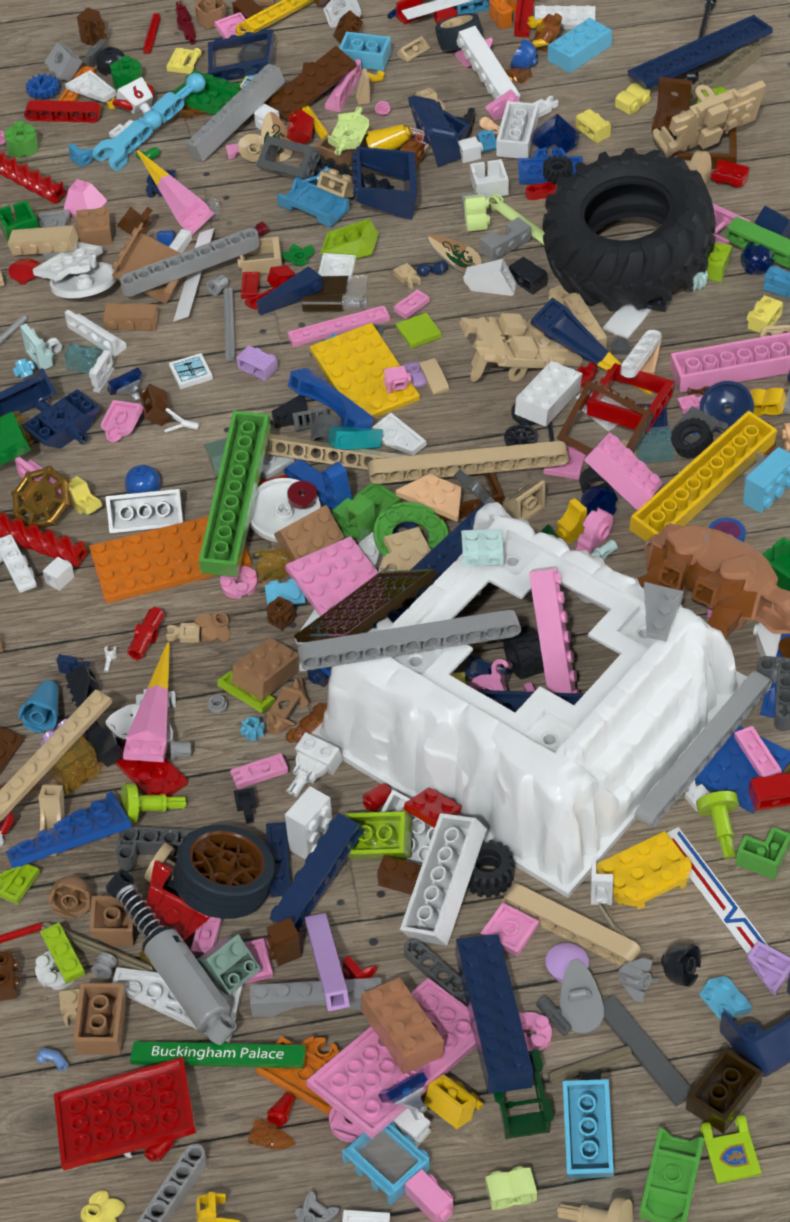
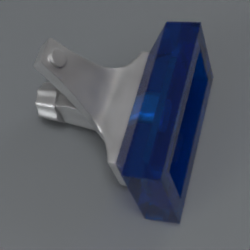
M137 367L108 381L107 391L110 395L129 394L135 403L139 402L140 397L136 390L139 389L138 385L141 381L142 372Z
M424 1072L415 1073L379 1093L378 1096L382 1103L408 1107L415 1120H420L424 1117L423 1112L427 1110V1106L420 1099V1094L424 1089L423 1086L427 1082V1078Z

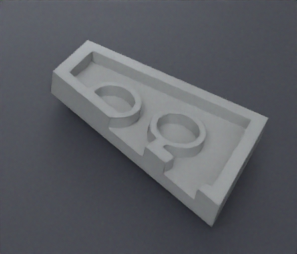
M644 582L647 637L667 642L683 599L684 591Z

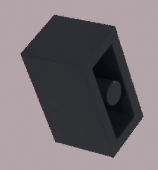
M525 257L520 258L509 266V270L517 285L532 295L547 286V272Z

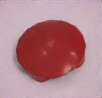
M20 259L10 265L8 274L12 279L18 281L19 284L24 285L29 280L39 277L34 275L33 269L40 264L34 259Z

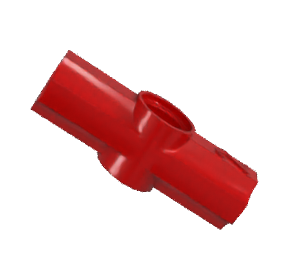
M154 606L150 608L143 622L136 625L134 638L127 649V654L132 659L138 661L143 659L150 644L156 642L158 629L165 618V612L160 608Z

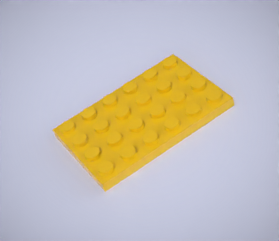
M372 322L310 346L311 354L330 384L374 418L420 400V395L411 382L408 383V388L387 393L383 378H385L383 371L384 369L399 367L400 364Z

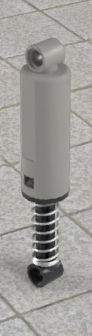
M118 870L106 885V890L120 902V905L124 907V911L129 914V918L133 920V924L137 926L138 931L142 932V937L146 939L142 945L143 952L197 1030L206 1033L212 1042L218 1045L224 1044L237 1028L235 1021L230 1017V1006L176 929L172 926L164 927L159 925L160 920L155 919L156 914L150 913L151 907H146L147 901L141 900L142 894H137L138 889L134 885V877L125 870Z

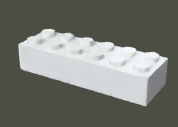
M440 813L400 930L410 939L444 946L448 945L487 830L476 818Z

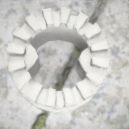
M50 338L45 343L46 348L50 349L53 355L58 354L62 349V344L57 338Z

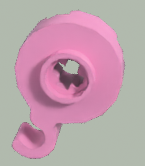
M597 508V512L591 511L582 525L585 527L584 533H580L575 550H588L591 554L593 548L602 545L612 529L613 516L600 508Z
M498 659L492 664V674L479 675L468 686L475 690L507 691L504 681L505 675L500 671L501 665L512 667L513 664L509 660Z

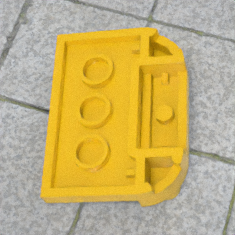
M663 831L597 863L596 874H613L612 896L620 905L637 906V909L645 907V902L678 886L680 889L684 888L691 875V860L688 856L685 857L667 832Z

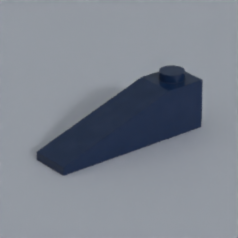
M307 266L256 302L258 313L264 315L301 301L303 295H314L323 289L321 275Z

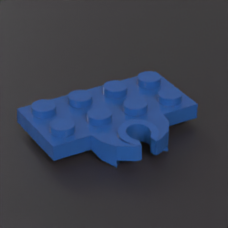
M545 147L542 149L538 148L535 151L534 158H518L519 184L548 182L543 176V162L550 156L553 158V155H556V157L562 155V158L566 156L562 147H552V155H547V148ZM567 156V159L569 158L572 161V175L576 173L575 164L580 161L583 163L582 156Z

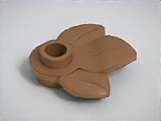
M217 612L212 615L204 613L195 619L194 623L203 628L201 630L203 641L212 642L218 638L221 642L225 643L230 638V631L227 627L229 622L225 613Z

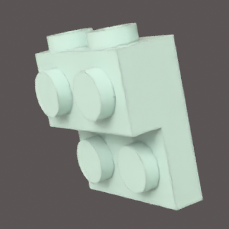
M27 324L21 325L25 351L39 370L42 368L45 370L53 366V353L50 349L46 348L43 339H39L34 329H30Z
M501 529L461 531L463 566L503 565Z

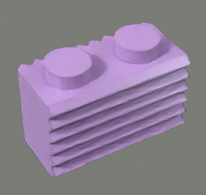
M248 345L239 356L237 355L238 369L244 370V372L252 374L261 380L266 381L278 369L277 358L273 354L262 352L257 347L254 348Z

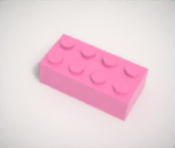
M610 432L584 459L636 510H639L649 501L663 484L658 475L651 472L643 461H640L629 448H626L620 442L618 437Z

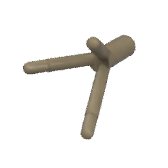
M605 903L603 909L601 904H598L599 911L609 927H604L628 938L615 925L608 905Z

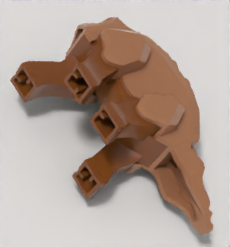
M672 523L666 525L659 534L652 536L645 542L647 574L637 578L642 588H644V582L684 591L683 596L690 590L692 592V599L713 609L708 625L720 630L725 640L733 631L741 629L748 620L760 622L773 634H790V591L777 586L778 577L770 563L749 543L742 542L734 538L733 535L695 524L680 526Z

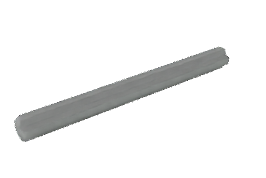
M225 288V357L227 362H233L235 360L233 289Z

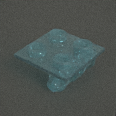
M671 426L653 427L647 434H644L637 447V455L640 461L644 463L675 461L671 441Z

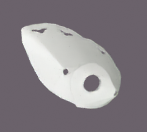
M131 704L117 710L105 721L106 725L118 737L126 739L127 736L122 734H128L140 705ZM167 718V742L173 739V730Z

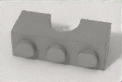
M517 217L506 224V235L500 236L492 231L481 237L480 251L494 261L530 241L531 226Z

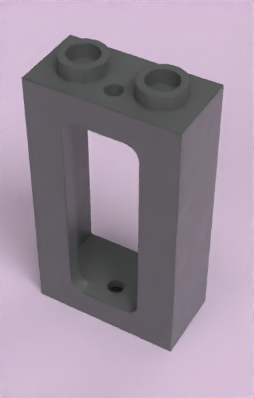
M267 136L256 166L265 172L293 179L298 177L304 180L314 176L321 152L313 146ZM278 148L304 153L301 166L297 168L273 162Z

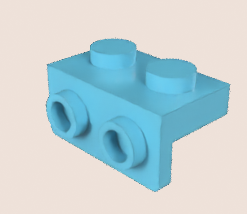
M288 579L285 583L270 581L268 582L269 585H265L267 606L278 596L284 600H289L293 605L306 604L305 595L293 579Z
M727 976L709 979L699 994L720 1020L722 1013L725 1011L733 1020L736 1016L750 1013L753 1008L747 1001V998L740 993Z

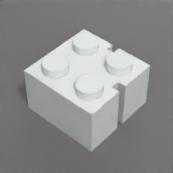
M502 159L487 161L488 176L486 177L484 162L470 164V181L474 188V193H478V195L484 194L485 198L495 194L500 196L509 195V179Z

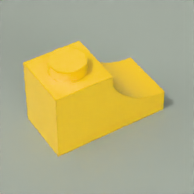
M575 498L569 501L565 514L557 521V534L568 544L579 539L580 533H584L585 527L582 525L587 518V508Z

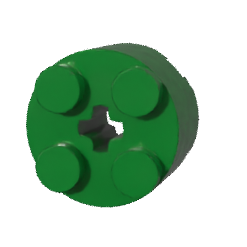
M123 56L120 60L110 65L112 81L116 90L140 77L143 78L141 63L130 56Z

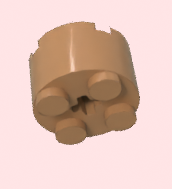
M197 0L195 3L197 22L204 26L205 29L215 27V21L226 18L225 0Z

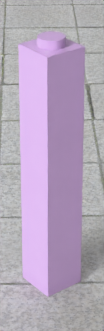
M326 913L305 917L307 934L328 1011L350 1007L347 987Z

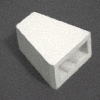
M504 259L467 267L463 277L470 291L512 296L517 286Z

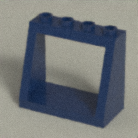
M356 146V152L352 153V173H354L352 184H355L353 185V195H356V202L404 219H412L417 197L415 152ZM361 166L403 180L404 191L362 187Z

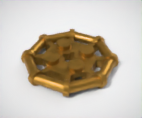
M46 466V468L31 472L27 471L15 490L11 492L13 519L21 518L25 526L33 523L37 524L39 528L49 525L54 526L65 508L70 505L68 478L63 477L52 466ZM43 476L40 481H35L34 479ZM50 477L54 478L56 482L51 484L49 482ZM60 487L61 499L59 498V494L57 493V489H59ZM38 495L42 496L40 501H38ZM20 498L23 499V503H22V506H21V507H20ZM56 503L59 504L51 515L50 512L53 509V507L56 505ZM24 512L30 513L29 519L23 515ZM39 516L46 517V519L36 521Z

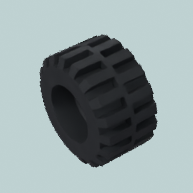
M531 626L522 627L521 632L514 637L504 638L503 645L506 658L513 664L510 668L519 679H525L544 672L539 636Z
M483 840L467 889L470 888V892L472 894L477 893L479 897L486 895V898H491V895L497 897L500 896V892L505 893L507 887L510 888L512 881H514L513 854L509 852L507 846L502 847L500 842L496 844L494 840H489V842ZM483 866H493L497 868L496 870L491 872H484L479 870V868Z

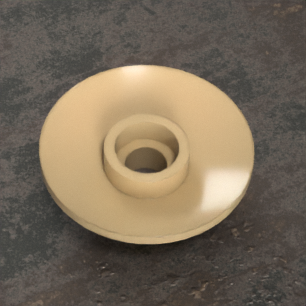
M247 134L240 139L238 151L245 160L250 162L258 161L262 151L260 135Z

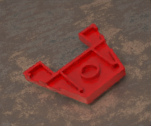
M155 860L146 907H151L150 913L156 914L155 919L160 920L159 925L174 927L185 942L211 917L199 913L188 906L181 898L162 889L172 869Z

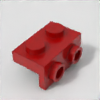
M718 160L716 170L711 174V179L715 180L716 183H729L732 187L739 188L747 183L750 167Z

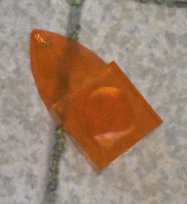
M514 68L504 70L511 80L518 81L519 83L525 82L527 78L532 76L531 69Z
M184 104L183 108L177 113V116L193 118V115L200 116L209 113Z
M255 1119L248 1137L249 1144L276 1150L295 1146L294 1140L284 1131L277 1129L276 1124Z

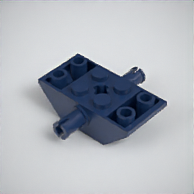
M76 389L52 406L43 399L40 402L38 401L36 409L41 411V413L22 424V428L45 446L62 448L73 440H77L83 445L89 438L85 432L90 429L100 407L80 390Z

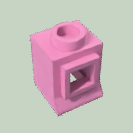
M404 366L388 368L383 371L385 375L383 381L388 394L392 391L408 388L411 377L410 373L406 372Z

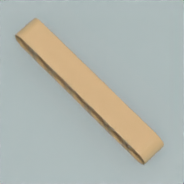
M513 884L502 899V903L538 920L539 926L619 966L634 961L641 951L640 946L633 940L522 885Z

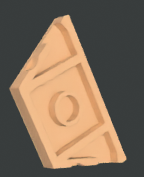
M428 474L396 490L397 497L409 502L425 505L439 515L456 522L459 521L462 489L458 485Z

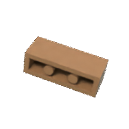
M106 303L103 315L105 330L156 331L159 318L157 304Z

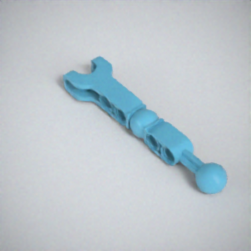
M199 73L190 74L186 79V86L178 93L168 92L151 107V110L145 112L142 118L140 117L138 120H135L115 138L101 141L93 149V158L100 162L110 158V168L114 171L121 170L128 163V155L149 138L153 130L158 129L162 123L171 119L183 108L186 96L191 92L198 93L204 89V77Z

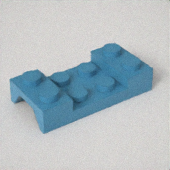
M298 177L294 179L292 189L286 195L277 194L279 206L288 210L297 208L317 217V222L330 228L350 210L349 199L318 188L317 185L312 183H301L302 179Z

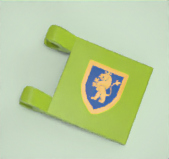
M744 1115L736 1117L735 1125L739 1133L713 1138L709 1122L701 1124L700 1133L704 1138L717 1184L762 1175Z

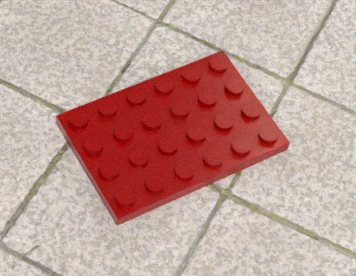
M183 1057L54 1093L60 1160L64 1171L196 1133Z

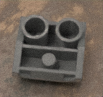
M244 44L241 52L238 54V61L245 62L263 58L265 56L266 44Z

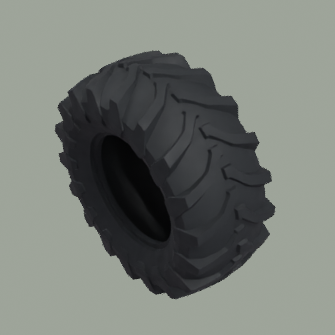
M626 148L621 155L611 157L605 151L600 153L597 161L586 165L580 161L575 164L576 173L569 178L560 176L557 179V192L547 195L545 202L548 212L544 214L542 230L545 233L543 235L544 248L550 268L555 277L558 278L563 289L569 294L579 293L585 304L593 305L602 301L609 310H618L624 304H634L637 310L645 309L651 300L661 298L665 303L671 301L672 292L680 287L688 290L694 286L692 277L697 272H706L709 263L707 255L713 252L715 237L712 235L715 233L716 228L714 207L701 174L697 170H690L684 159L676 157L667 160L661 150L655 149L646 154H638L634 148ZM630 217L647 218L662 224L654 232L632 240H612L596 234L605 225Z

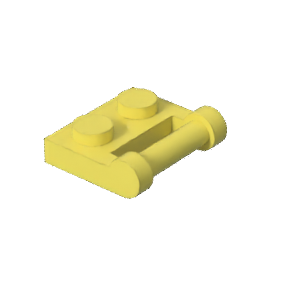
M176 48L167 64V71L191 74L197 59L202 55V51L199 48L194 50Z

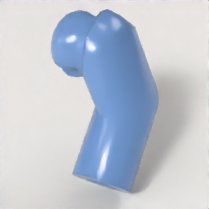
M42 1048L36 1055V1059L40 1063H46L47 1060L53 1061L59 1071H64L69 1065L57 1050Z

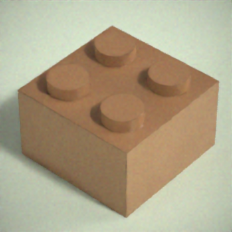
M109 207L76 210L78 242L92 245L112 244V222Z

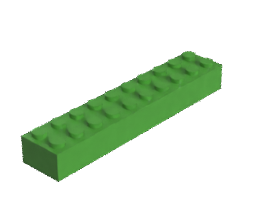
M233 411L199 557L201 574L238 577L271 428L269 414Z

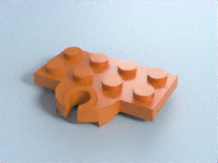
M282 1036L275 1043V1045H296ZM311 1036L301 1044L306 1045L307 1048L304 1069L256 1068V1074L329 1116L333 1107L307 1087L306 1081L339 1053V1050L332 1043L327 1054H320L318 1051L327 1044L326 1038H314Z

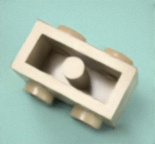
M335 169L320 172L317 183L318 188L342 198L354 196L353 185L355 184H352V176L347 174L341 175Z

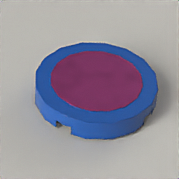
M719 518L709 526L710 529L731 534L742 542L745 540V527L736 519Z

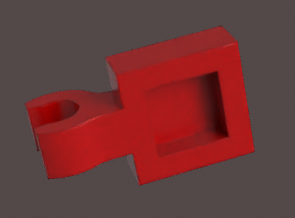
M592 362L586 368L581 365L576 370L582 373L581 387L583 388L588 381L592 382L595 379V375L599 372V369L596 368L597 365Z

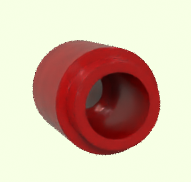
M385 783L377 784L363 795L362 803L364 807L373 812L377 811L385 805L392 790Z
M176 1139L143 1148L145 1151L143 1154L151 1162H160L174 1146Z

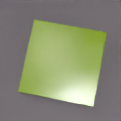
M427 313L396 323V329L410 349L442 338V333Z

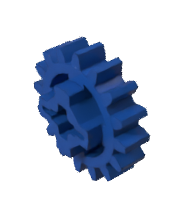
M46 73L43 75L38 74V77L32 76V79H28V83H26L27 94H29V97L33 96L34 99L39 98L40 100L43 98L48 99V96L53 97V94H58L57 91L60 90L59 80L56 76L52 77V74L46 76Z

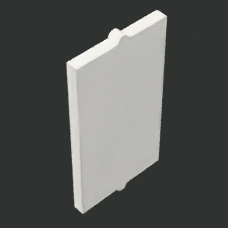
M624 304L615 312L603 329L628 339L650 313L651 309L637 310L632 304Z

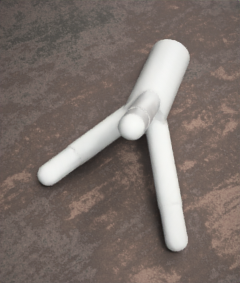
M165 409L166 412L172 415L171 418L181 423L165 429V433L182 427L199 429L200 423L184 420L170 409Z

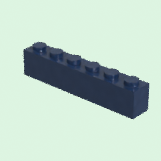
M340 813L330 821L326 833L320 836L316 848L308 854L304 866L295 874L293 883L285 889L281 901L272 909L270 920L273 924L291 918L297 932L300 930L305 922V917L310 915L364 832L358 823Z

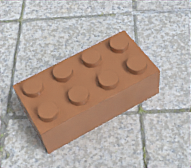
M400 977L361 993V1012L403 1074L443 1057L444 1040Z

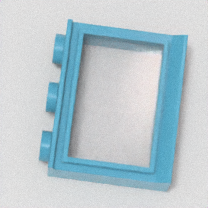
M393 1122L373 1139L363 1133L349 1147L342 1150L343 1162L347 1164L351 1161L355 1165V1171L360 1177L365 1174L371 1180V1186L375 1191L381 1189L386 1193L387 1202L390 1206L405 1193L404 1183L421 1169L425 1173L430 1170L429 1155L423 1149H418L413 1145V1141L408 1135H402Z

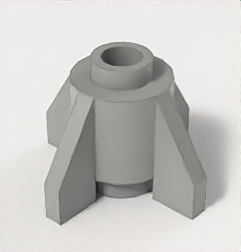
M648 958L628 962L621 966L618 971L620 983L632 999L640 1003L643 1002L645 995L642 989L646 990L651 983H658L659 978L648 973L652 965V960Z

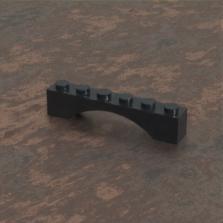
M85 663L65 675L68 683L66 687L73 695L71 700L77 708L95 690L99 689L100 685L95 673ZM96 720L85 731L89 737L87 741L94 749L93 756L95 760L109 767L123 758L124 745L122 740L112 731L101 728Z

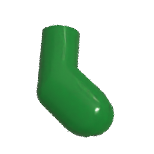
M152 147L146 152L140 151L151 160L160 155V149ZM136 153V158L141 159L138 153Z

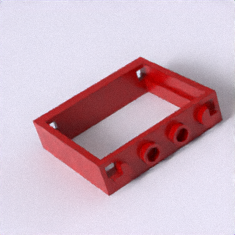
M614 363L611 369L607 370L605 377L600 380V383L604 385V389L608 390L616 380L658 393L649 406L654 418L645 432L647 434L672 397L675 381L643 371H639L632 378L624 377L620 373L621 365ZM593 390L592 396L585 403L587 405L586 415L633 430L637 428L643 415L600 401L604 395Z

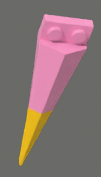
M137 150L138 155L176 220L184 230L191 231V235H193L215 213L203 200Z
M169 642L166 643L127 734L123 759L164 762L167 750Z

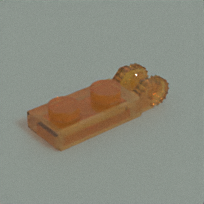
M320 702L312 708L313 711L303 717L296 728H291L285 736L286 741L298 743L305 732L311 734L323 722L327 703Z

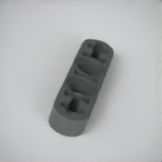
M410 939L404 944V956L427 978L431 979L458 1001L464 1000L465 995L461 977L419 940ZM410 948H417V953L415 951L410 952ZM428 959L434 962L431 967H425L422 964L423 961ZM440 973H446L449 977L446 980H439L437 976ZM454 987H455L456 989L462 988V992H460V991L454 992Z

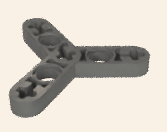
M461 469L456 472L455 478L484 505L496 502L474 478L471 479Z

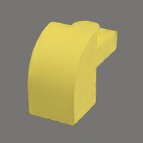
M78 476L69 480V502L79 514L84 512L89 515L102 506L101 500L90 493L86 481Z

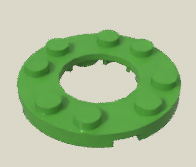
M414 502L397 503L391 505V508L386 511H382L376 519L373 530L375 545L384 557L389 553L383 541L384 537L392 535L393 529L400 523L414 522L424 527L428 533L429 540L427 544L430 550L448 535V529L444 520L440 519L433 509Z

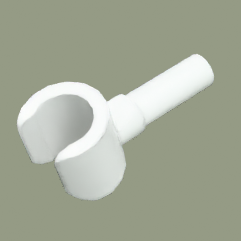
M108 646L104 648L106 658L105 673H108L111 661L117 657L116 647L112 651L108 650Z

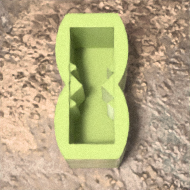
M484 194L464 196L467 231L488 229L487 225L490 224L489 214L486 215V208H489L488 198H485Z
M519 1166L513 1168L510 1172L494 1171L485 1178L492 1210L537 1201V1190L531 1168Z

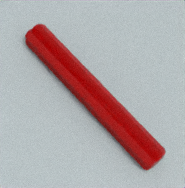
M153 13L143 45L144 54L151 53L161 19L159 13Z

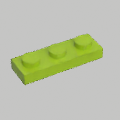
M232 671L218 679L217 686L260 713H263L275 703V698L271 695L262 701L232 684Z
M60 923L41 930V937L65 984L84 976V969Z

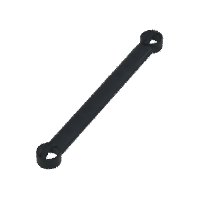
M705 0V10L698 39L705 36L710 12L716 6V0ZM697 67L687 73V80H692L693 85L699 79Z

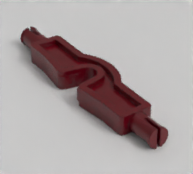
M177 1V7L175 8L177 27L183 32L185 40H189L190 45L193 42L194 45L196 43V35L190 14L186 6H182V2L179 1L178 3Z

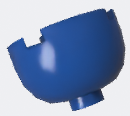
M524 38L510 64V67L519 71H525L531 65L534 67L538 60L536 57V47Z
M143 464L132 467L125 477L127 494L161 490L160 476L149 465Z

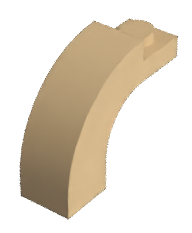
M42 785L38 797L40 805V831L45 829L47 832L54 828V823L65 817L63 785Z

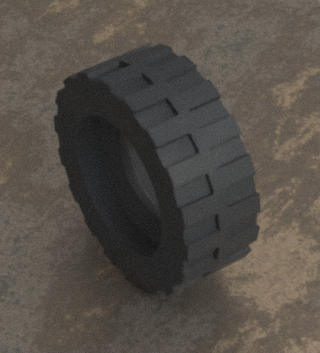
M691 418L680 422L671 433L672 444L678 455L680 454L683 458H696L713 442V434L708 424L700 418ZM700 433L701 437L696 442L691 444L684 443V438L689 434Z

